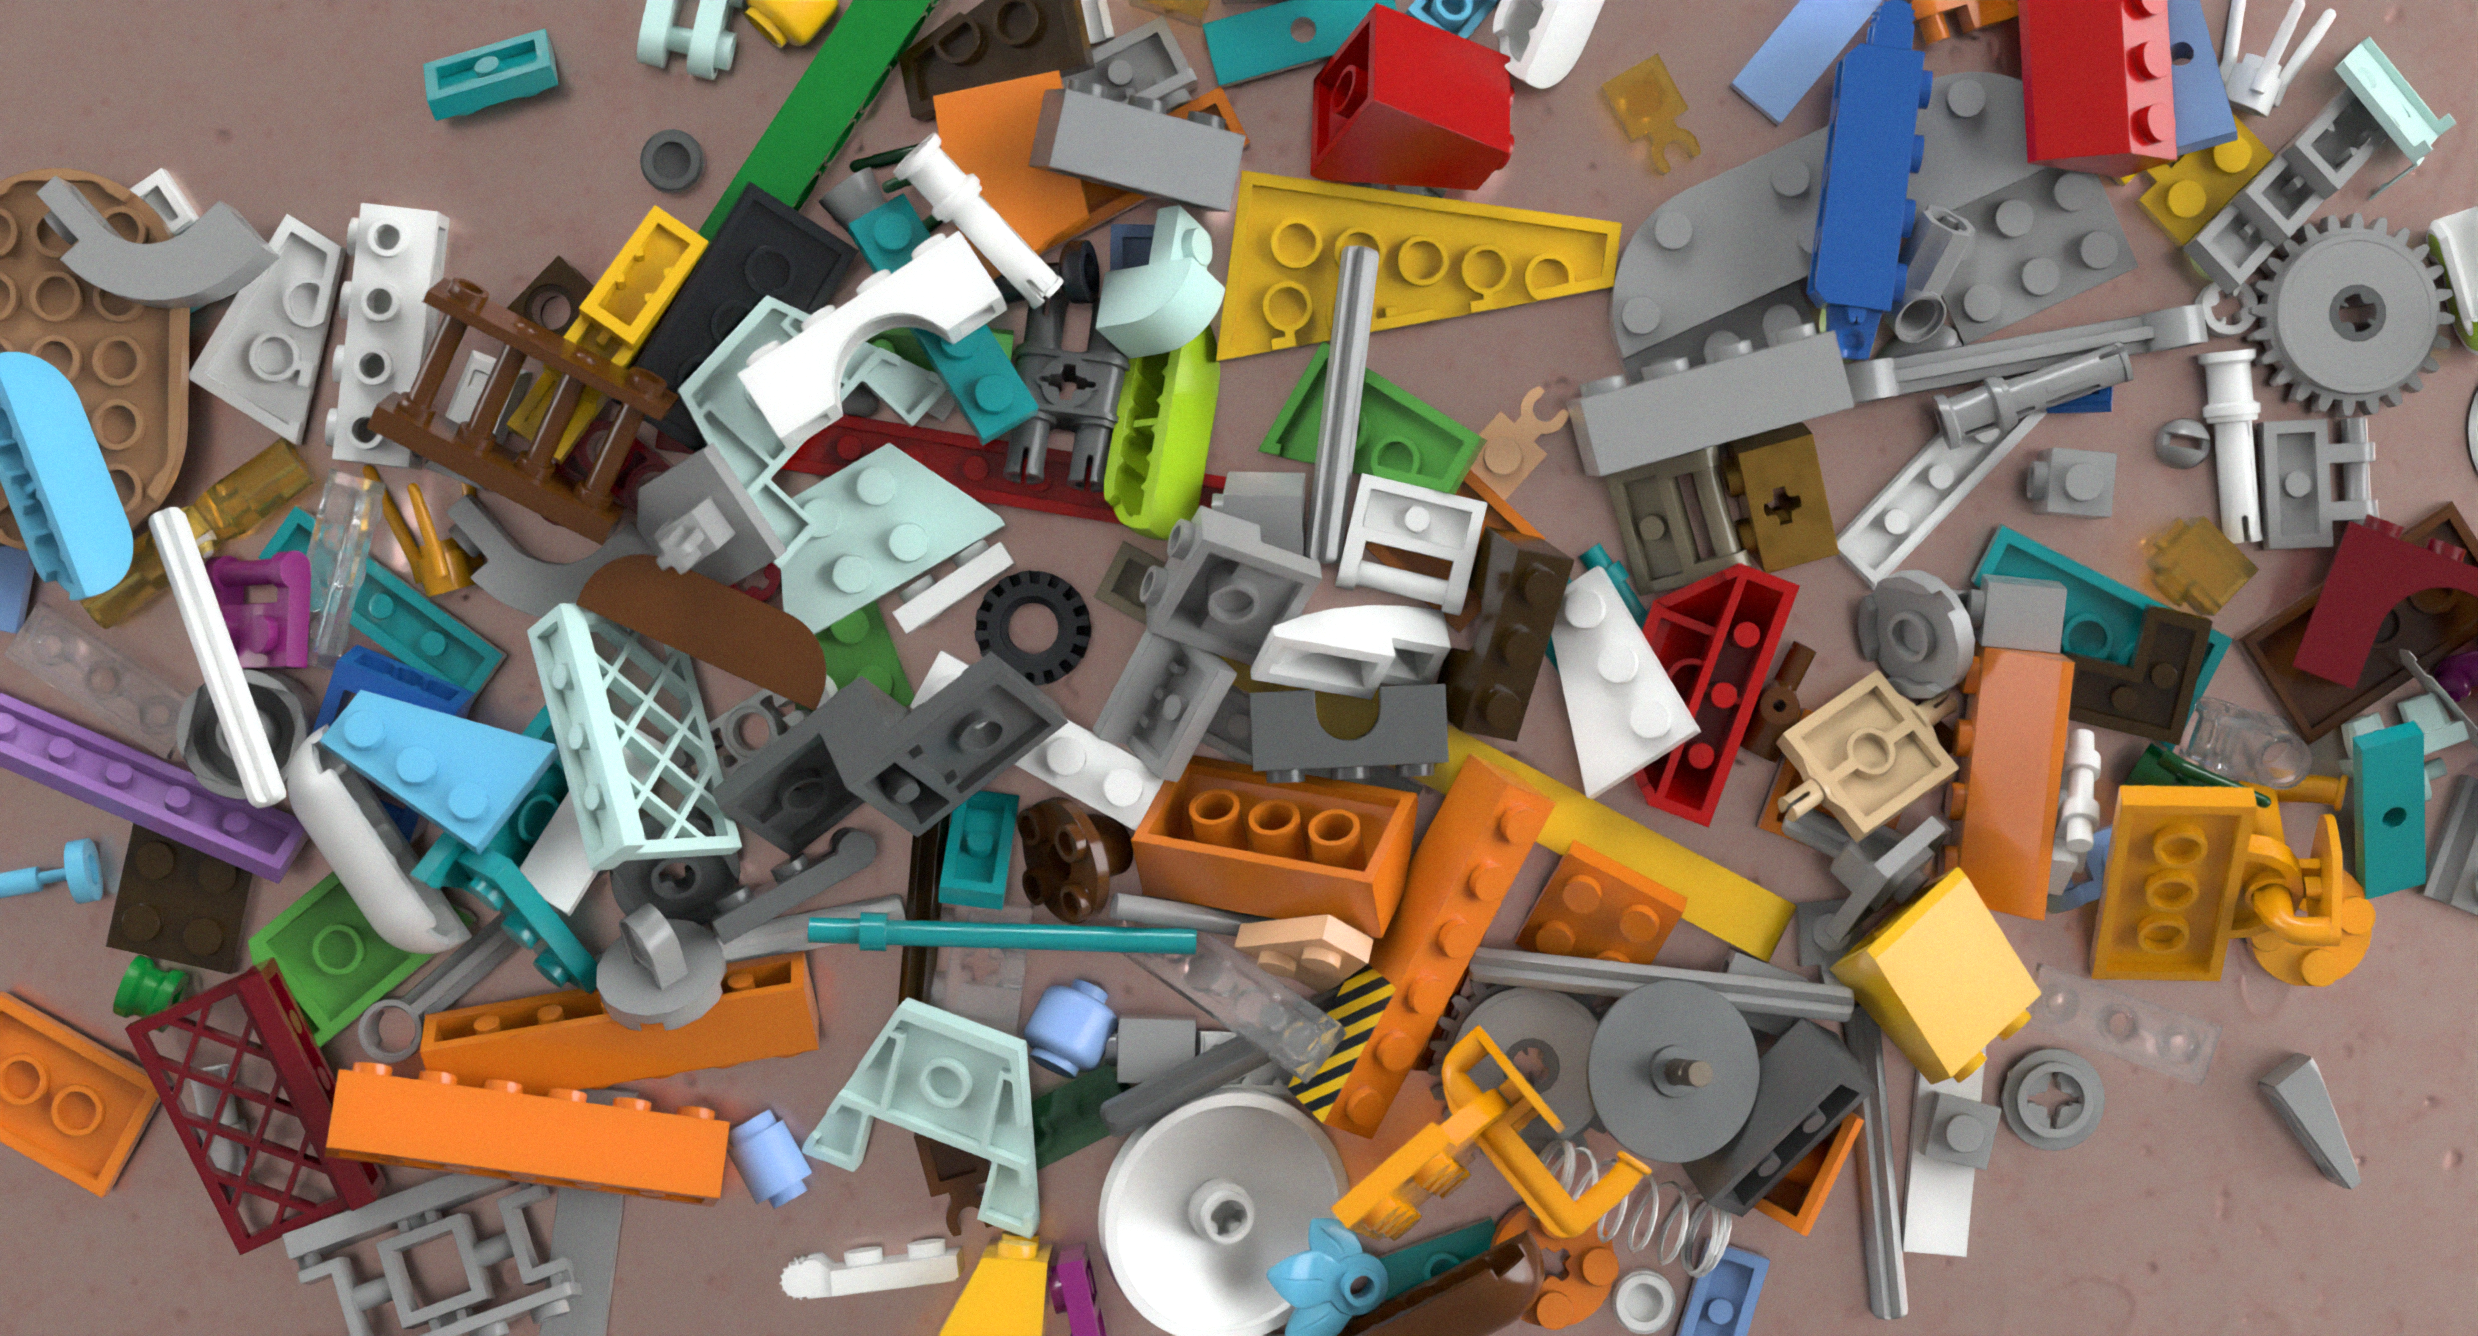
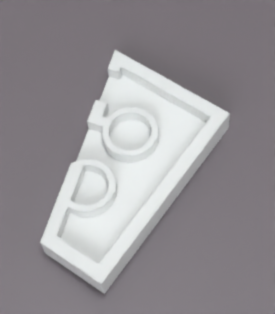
M286 214L268 243L280 258L249 285L239 290L191 368L189 379L292 443L301 446L346 249L293 216Z
M1596 566L1566 586L1551 636L1586 797L1594 799L1697 735L1701 730L1604 568Z

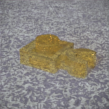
M1658 53L1601 85L1600 89L1630 143L1645 135L1649 137L1652 143L1649 153L1650 162L1659 175L1665 176L1672 170L1664 156L1666 145L1670 143L1682 145L1691 160L1701 154L1697 138L1690 131L1678 128L1674 121L1675 118L1686 113L1689 108Z

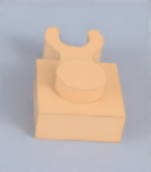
M1540 386L1533 388L1524 396L1519 407L1520 417L1515 423L1500 411L1479 434L1487 442L1470 469L1504 501L1547 455L1534 441L1540 435H1549L1558 431L1569 417V413L1565 409L1557 413L1554 419L1549 422L1540 421L1535 417L1533 413L1534 403L1545 392Z

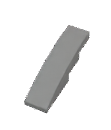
M2347 85L2242 187L2183 249L2228 295L2238 288L2277 246L2289 239L2327 198L2336 193L2389 137L2388 133Z

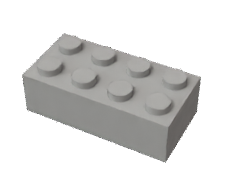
M1813 322L1765 334L1768 346L1753 350L1749 339L1705 350L1703 354L1706 363L1690 367L1687 357L1643 367L1641 371L1644 380L1626 385L1624 374L1580 384L1579 389L1582 397L1566 401L1586 476L1601 477L1854 408L1835 331L1816 333Z

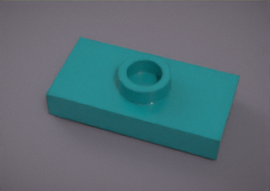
M1491 1216L1376 1256L1385 1266L1388 1273L1389 1284L1385 1300L1387 1301L1488 1250L1496 1231Z

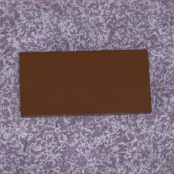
M2453 501L2444 502L2403 529L2400 537L2401 540L2425 548L2429 537L2466 550L2463 563L2478 568V540ZM2324 581L2236 637L2233 641L2300 744L2308 747L2414 678L2401 662L2400 648L2409 650L2417 658L2415 662L2425 671L2478 636V600L2469 594L2455 589L2431 588L2416 592L2400 601L2383 620L2355 689L2291 666Z

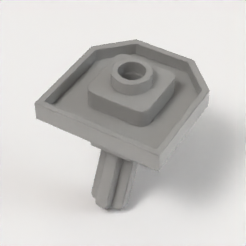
M714 443L672 466L639 488L636 528L654 554L659 556L656 561L663 571L670 566H673L679 574H683L690 569L729 587L777 560L787 551Z
M1814 808L1799 817L1795 822H1790L1784 817L1781 828L1786 836L1833 857L1834 860L1830 872L1852 892L1825 928V931L1837 943L1841 942L1872 914L1882 910L1893 899L1901 906L1911 900L1929 880L1922 870L1952 831L1939 816H1931L1908 836L1883 825L1859 843H1856L1837 819Z

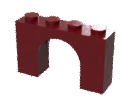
M2366 514L2362 525L2349 521L2291 666L2355 689L2378 630L2394 606L2416 592L2431 588L2455 589L2469 594L2478 600V568L2463 563L2466 550L2429 537L2425 548L2403 541L2400 537L2404 527L2381 518Z

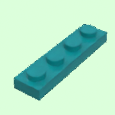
M904 193L848 224V233L874 274L888 269L893 274L913 261L912 252L924 241L931 238V235ZM984 324L955 344H951L928 330L908 327L982 446L1038 414L1039 406L987 324Z
M294 506L258 557L259 559H271L273 555L282 551L297 550L304 553L311 564L310 595L405 664L474 692L475 696L472 704L507 657V654L301 506Z

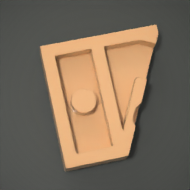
M1327 914L1240 924L1234 948L1257 959V967L1260 970L1276 976L1290 977L1321 994L1335 988L1368 964L1374 939Z

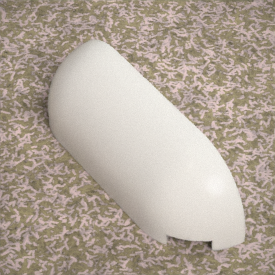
M1501 0L1493 22V34L1498 37L1500 53L1510 56V62L1504 65L1506 70L1519 80L1535 88L1543 89L1557 84L1570 72L1579 59L1605 0Z
M328 724L313 732L298 748L289 768L287 788L290 804L299 822L372 928L392 946L416 954L444 952L470 939L472 935L442 891L437 888H431L410 875L420 862V859L363 775L325 750L322 746L320 739L330 728Z

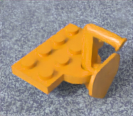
M2254 774L2246 776L2238 782L2247 787L2119 786L2089 957L2091 979L2220 981L2229 939L2254 937L2270 930L2279 938L2291 944L2339 947L2342 935L2343 858L2335 816L2333 814L2320 815L2310 858H2297L2285 844L2278 803L2326 804L2334 806V811L2340 812L2349 776L2343 774L2341 778L2313 774ZM2254 791L2268 796L2271 799V805L2268 808L2257 806ZM2303 898L2306 899L2308 917L2295 916L2294 914L2298 910Z
M1477 1025L1453 1046L1445 1056L1442 1066L1443 1089L1449 1110L1453 1116L1440 1126L1432 1121L1330 1209L1348 1230L1378 1241L1383 1237H1390L1395 1241L1422 1219L1423 1216L1417 1209L1433 1195H1439L1442 1200L1447 1198L1471 1177L1466 1167L1476 1159L1472 1152L1480 1147L1548 1230L1557 1237L1571 1239L1584 1233L1634 1189L1644 1175L1649 1176L1652 1170L1631 1155L1619 1150L1616 1154L1619 1160L1611 1170L1574 1201L1518 1134L1540 1114L1559 1134L1567 1127L1483 1028ZM1488 1054L1492 1055L1509 1076L1498 1088L1513 1107L1497 1088L1483 1093L1467 1074Z

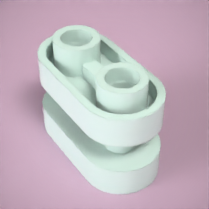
M647 0L638 37L636 55L638 63L665 68L671 51L688 54V75L714 80L719 69L729 71L737 43V33L730 32L729 27L734 7L743 9L746 5V0H700L693 29L678 26L684 0Z

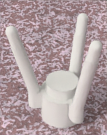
M2231 0L2223 58L2219 67L2230 106L2262 118H2268L2272 106L2279 108L2288 86L2336 17L2335 10L2327 9L2324 11L2281 71L2282 66L2278 62L2305 7V1L2294 0L2265 58L2246 53L2243 62L2237 63L2246 0Z

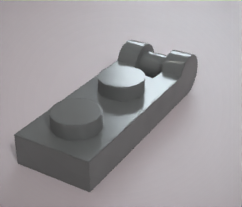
M840 828L833 833L829 840V849L809 860L804 852L794 855L770 870L774 877L773 880L754 890H751L748 883L719 896L714 900L718 910L705 916L715 938L725 945L866 868L873 862L876 856L877 847L875 841L869 834L856 828Z

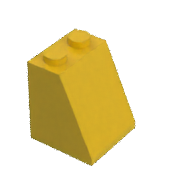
M1959 867L1927 882L1911 900L1903 906L1899 904L1829 968L1840 982L1854 990L1855 999L1931 1085L1952 1077L1957 1083H1960L1974 1073L1987 1060V1057L1981 1050L1997 1035L2002 1041H2005L2019 1031L2032 1018V1015L2026 1008L2041 995L2038 987L1970 880Z
M1003 1231L1001 1240L990 1239L937 1336H1046L1050 1291L1048 1276L1051 1275L1053 1244L1039 1243L1040 1234L1037 1233L1031 1239H1028L1010 1231Z

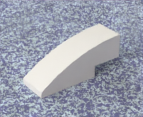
M1364 605L1333 608L1299 616L1272 627L1250 669L1251 679L1365 699L1373 698L1380 683L1397 686L1431 684L1451 649L1444 612L1411 606Z

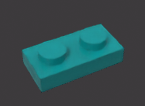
M545 28L423 64L427 103L435 121L456 115H470L483 107L517 97H531L542 90L559 85L554 49Z
M979 790L952 811L939 885L938 903L1003 911L1020 795Z

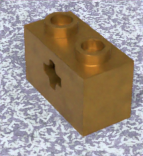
M1803 422L1726 442L1730 459L1722 460V463H1720L1721 472L1729 497H1739L1743 519L1734 521V528L1740 548H1747L1749 556L1753 557L1762 571L1771 573L1838 555L1839 549L1813 433ZM1782 487L1785 492L1779 495L1780 506L1770 508L1768 503L1772 502L1774 497L1772 489Z

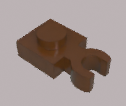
M914 1132V1139L930 1196L935 1197L949 1193L951 1199L946 1209V1224L954 1237L959 1236L962 1233L961 1221L958 1217L960 1211L966 1207L980 1209L984 1193L977 1189V1185L987 1182L991 1168L989 1160ZM984 1222L986 1228L993 1226Z

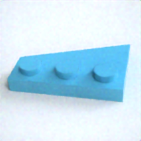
M360 690L320 739L325 750L478 855L483 852L560 754L556 744L364 690Z

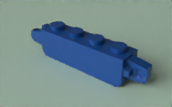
M1884 0L1882 6H1878L1876 12L1871 14L1872 19L1869 20L1871 26L1867 30L1866 44L1860 43L1836 64L1806 294L1817 308L1826 309V332L1835 331L1842 359L1851 361H1866L1869 359L1880 318L1891 312L1892 302H1902L1907 281V264L1898 263L1901 237L1910 238L1915 220L1916 201L1914 199H1906L1909 173L1918 174L1922 163L1924 135L1915 134L1918 109L1926 110L1930 101L1933 72L1923 70L1925 52L1912 50L1915 29L1912 21L1916 19L1913 16L1915 10L1911 8L1912 3L1908 4L1904 0Z

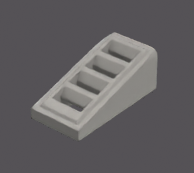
M2295 1053L2258 1080L2260 1083L2258 1086L2328 1180L2345 1189L2352 1190L2361 1183V1179L2319 1068L2311 1056Z

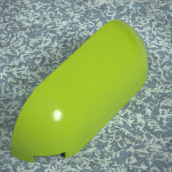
M1210 323L1196 338L1176 350L1129 359L1130 371H1125L1116 413L1119 419L1118 423L1114 425L1105 472L1104 496L1106 502L1113 507L1115 515L1125 527L1149 539L1168 541L1175 523L1179 519L1191 522L1199 507L1220 385V361L1216 362L1217 343Z

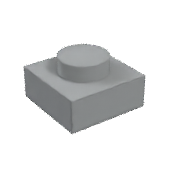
M1935 1091L1920 1153L1927 1157L1987 1171L2002 1108Z

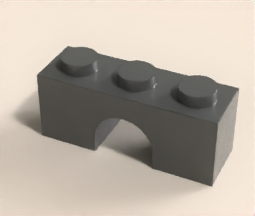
M1445 684L1378 687L1379 710L1374 725L1364 735L1349 740L1335 738L1321 727L1316 715L1315 690L1249 693L1253 771H1266L1267 783L1305 781V769L1331 768V780L1370 778V766L1395 765L1396 777L1435 775L1434 763L1449 762Z

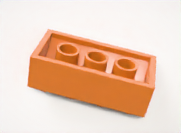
M1975 640L1973 664L1963 681L1959 683L1960 692L1968 694L1966 717L1965 719L1957 718L1953 730V756L1961 757L1958 782L1950 781L1946 792L1945 816L1947 820H1954L1951 845L1943 844L1941 846L1938 861V877L1959 867L1968 877L1987 909L2031 920L2045 921L2075 662L2061 653L1981 646Z
M1193 755L1178 782L1164 780L1131 839L1143 895L1278 920L1329 914L1367 936L1382 938L1405 891L1419 803L1417 793L1343 780H1331V778L1305 774V781L1267 783L1266 771H1253V765Z

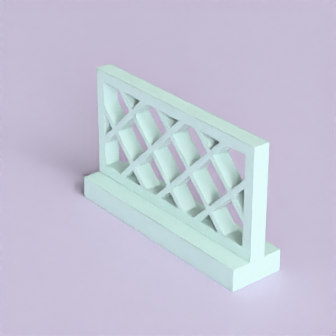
M560 603L529 628L527 633L590 870L614 869L622 862L628 860L728 855L742 848L735 819L719 810L711 792L724 779L689 655L663 644L666 657L663 662H660L636 642L641 633L594 612L584 613L583 607L576 605V603ZM590 632H598L618 649L609 664L595 653ZM626 657L653 678L644 693L618 672ZM661 685L679 700L682 710V716L679 721L653 701ZM607 687L634 708L625 723L611 713L605 691ZM642 716L669 737L660 752L634 732ZM677 745L695 758L699 772L695 780L691 779L669 760ZM624 746L650 767L641 783L627 772L622 753ZM659 775L685 796L676 812L650 791ZM694 804L711 817L716 836H704L685 820ZM640 806L667 827L660 839L646 840L638 813Z

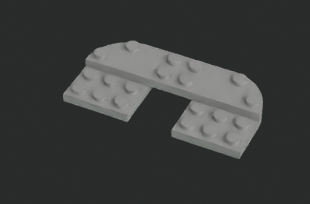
M1988 72L1954 73L1933 79L1928 107L1926 110L1918 109L1915 134L1924 135V152L1919 173H1909L1906 199H1914L1916 201L1913 228L1927 205L1947 208L1952 213L1967 219L1976 230L1941 295L1947 308L1946 317L1951 328L1957 332L1958 339L1963 343V346L2139 267L2098 174L2027 163L2023 81L2006 75ZM1828 126L1675 195L1656 209L1632 235L1618 262L1614 286L1610 288L1608 305L1609 327L1613 346L1629 384L1644 380L1641 368L1664 361L1687 357L1690 367L1705 364L1703 351L1750 339L1753 350L1767 347L1765 334L1813 322L1816 333H1819L1796 281L1809 276ZM1726 442L1718 444L1720 456L1728 452Z

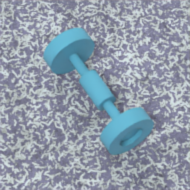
M90 838L68 841L64 848V868L42 872L40 867L36 866L0 873V899L41 892L44 889V884L67 880L70 893L77 904L101 900L104 884L103 873L95 844Z

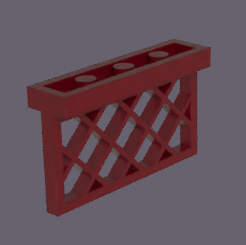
M274 957L251 966L241 975L134 1021L125 1028L239 1255L277 1240L285 1233L318 1222L347 1208L354 1211L376 1201L386 1184V1180L377 1163L325 1157L337 1082ZM234 994L237 995L248 1017L241 1037L206 1025L213 1004ZM202 1009L198 1021L184 1017ZM168 1024L193 1033L183 1063L160 1055L148 1032ZM253 1030L261 1044L250 1041ZM202 1037L237 1049L227 1078L192 1066ZM245 1052L270 1061L277 1075L270 1094L235 1082ZM168 1071L178 1075L175 1085ZM187 1078L222 1090L212 1119L187 1111L181 1099ZM282 1087L290 1101L278 1097ZM230 1094L266 1106L255 1135L220 1123ZM274 1109L299 1118L305 1130L299 1151L264 1138ZM197 1128L207 1132L204 1142ZM216 1135L251 1147L241 1176L215 1166L209 1153ZM310 1143L318 1157L307 1154ZM259 1151L294 1163L284 1191L249 1179ZM302 1166L327 1174L337 1195L320 1203L292 1195ZM226 1185L236 1188L233 1198L230 1196ZM244 1191L279 1204L272 1224L249 1233L238 1211ZM287 1207L300 1211L284 1218Z

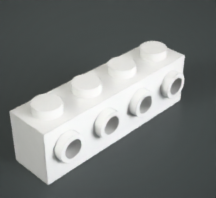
M361 203L359 218L353 217L350 220L347 232V253L349 256H355L352 282L345 281L343 283L339 303L340 317L347 320L345 345H337L332 364L334 383H340L338 408H330L325 425V443L327 446L333 447L332 459L360 464L421 470L423 456L366 427L376 405L393 391L399 394L410 392L437 331L439 310L422 302L427 290L441 281L444 274L450 218L437 211Z

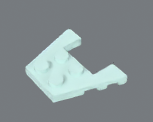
M766 295L677 392L706 445L715 444L787 549L781 557L772 562L778 569H781L820 527L814 519L771 480L773 475L803 443L790 451L786 449L737 374L748 367L746 360L762 346L773 341H779L783 345L803 332L801 325L811 315ZM864 342L853 353L845 367L841 380L840 396L842 402L861 382L909 427H912L947 389L937 373L927 371L892 352Z
M907 997L898 1006L858 1064L856 1071L829 1106L827 1113L818 1126L809 1135L803 1144L801 1153L855 1172L863 1163L874 1117L990 1160L992 1164L977 1219L1031 1239L1038 1230L1041 1220L1027 1042Z

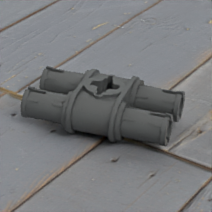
M1056 291L1051 296L1049 314L1047 316H1044L1046 300L1036 309L1028 305L1023 343L1018 344L1016 349L1013 350L1011 360L1039 409L1037 415L1010 431L1006 465L1002 475L1005 479L1021 484L1023 462L1025 458H1028L1026 475H1028L1027 484L1043 483L1049 431L1054 429L1069 430L1075 433L1070 472L1066 484L1073 489L1084 491L1087 468L1092 466L1090 491L1093 493L1104 492V478L1113 429L1119 419V416L1116 415L1125 371H1130V364L1128 363L1129 359L1096 329L1101 298H1098L1094 304H1091L1092 315L1087 351L1084 352L1061 349L1066 310L1069 306V300L1065 294ZM1064 382L1076 383L1077 390H1074L1071 400L1060 399L1059 392L1063 390Z

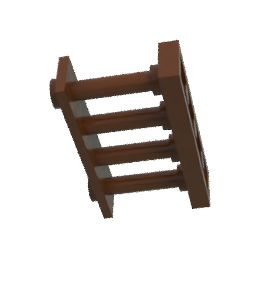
M443 278L427 290L422 301L443 312L444 316L410 392L399 394L393 391L376 405L366 428L603 546L617 530L627 507L613 501L614 495L610 490L645 415L647 414L661 422L675 407L679 395L665 389L667 386L666 381L649 370L639 367H632L628 370L488 300V291L472 281L463 278H453L450 281ZM469 325L504 344L469 421H462L459 424L437 413L438 407L434 401ZM529 355L563 372L528 450H522L517 453L497 443V437L493 430L523 364ZM589 385L621 401L622 404L587 479L579 480L577 483L555 472L556 467L551 461L586 386Z

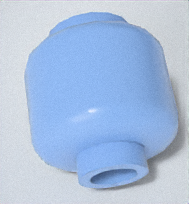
M1074 979L1071 987L1053 985L1046 988L1024 1030L1025 1040L1032 1048L1029 1055L1030 1058L1049 1071L1070 1079H1075L1078 1072L1096 1070L1105 1055L1107 1041L1114 1030L1118 1028V1020L1115 1013L1105 1005L1108 994L1097 986L1080 979Z

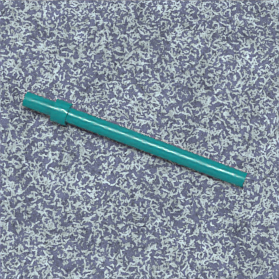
M861 912L860 918L809 917L808 943L859 944L860 951L886 952L887 945L1196 955L1197 929L888 919V913Z

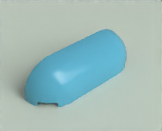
M22 352L0 353V481L30 558L41 579L45 583L57 581L62 588L70 593V600L78 601L100 595L116 586L126 575L133 556V537L128 519L83 405L68 379L48 362L34 355Z

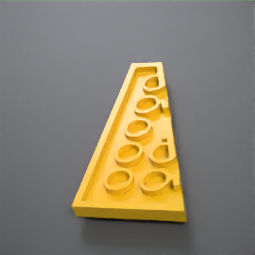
M1242 170L1216 362L1331 341L1341 253L1346 246L1370 247L1379 254L1370 333L1612 288L1614 286L1622 223Z

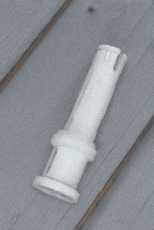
M935 132L932 133L897 165L893 174L899 180L907 178L933 206L931 214L938 221L942 220L944 223L951 220L1027 299L1029 305L1036 309L1044 303L1043 297L1046 295L1050 298L1059 289L1064 280L1051 270L979 194L982 190V186L979 184L980 179L974 173L966 175L940 148L942 139Z
M2256 348L2198 354V364L2205 366L2208 405L2202 408L2203 418H2206L2207 424L2213 423L2223 534V537H2221L2222 544L2264 540L2263 534H2261L2252 420L2258 419V413L2261 412L2260 402L2253 400L2250 362L2256 359Z

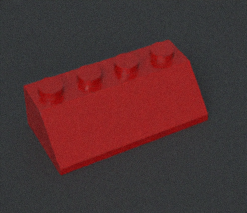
M2018 0L2028 164L2122 178L2177 161L2168 0Z

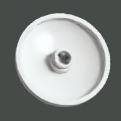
M1226 1087L1217 1088L1203 1096L1192 1099L1174 1108L1167 1114L1137 1128L1121 1147L1110 1167L1101 1193L1098 1217L1099 1240L1108 1271L1124 1297L1146 1319L1175 1336L1265 1335L1286 1324L1295 1310V1307L1283 1299L1267 1279L1266 1273L1271 1267L1285 1258L1310 1250L1308 1232L1310 1221L1313 1218L1339 1220L1330 1208L1350 1192L1344 1165L1335 1146L1322 1129L1295 1106L1279 1097L1254 1089Z

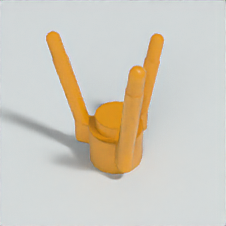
M365 465L362 473L410 563L415 583L423 582L426 596L431 597L476 584L470 577L474 574L472 568L484 565L481 553L475 558L471 557L463 548L459 547V544L453 537L438 540L419 485L417 483H410L407 486L413 511L425 544L419 546L418 549L374 467ZM461 482L462 497L472 494L477 499L476 487Z

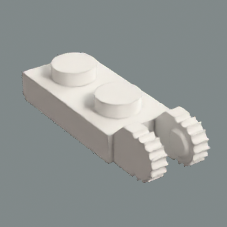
M937 1238L908 1243V1253L883 1256L882 1247L879 1246L848 1250L844 1252V1262H834L823 1252L810 1253L808 1257L802 1254L800 1258L796 1256L793 1262H789V1267L783 1269L784 1273L780 1275L782 1281L779 1284H782V1291L787 1293L786 1296H792L793 1300L795 1298L802 1300L804 1297H807V1299L835 1297L957 1281L965 1269L962 1246L946 1248L945 1239Z

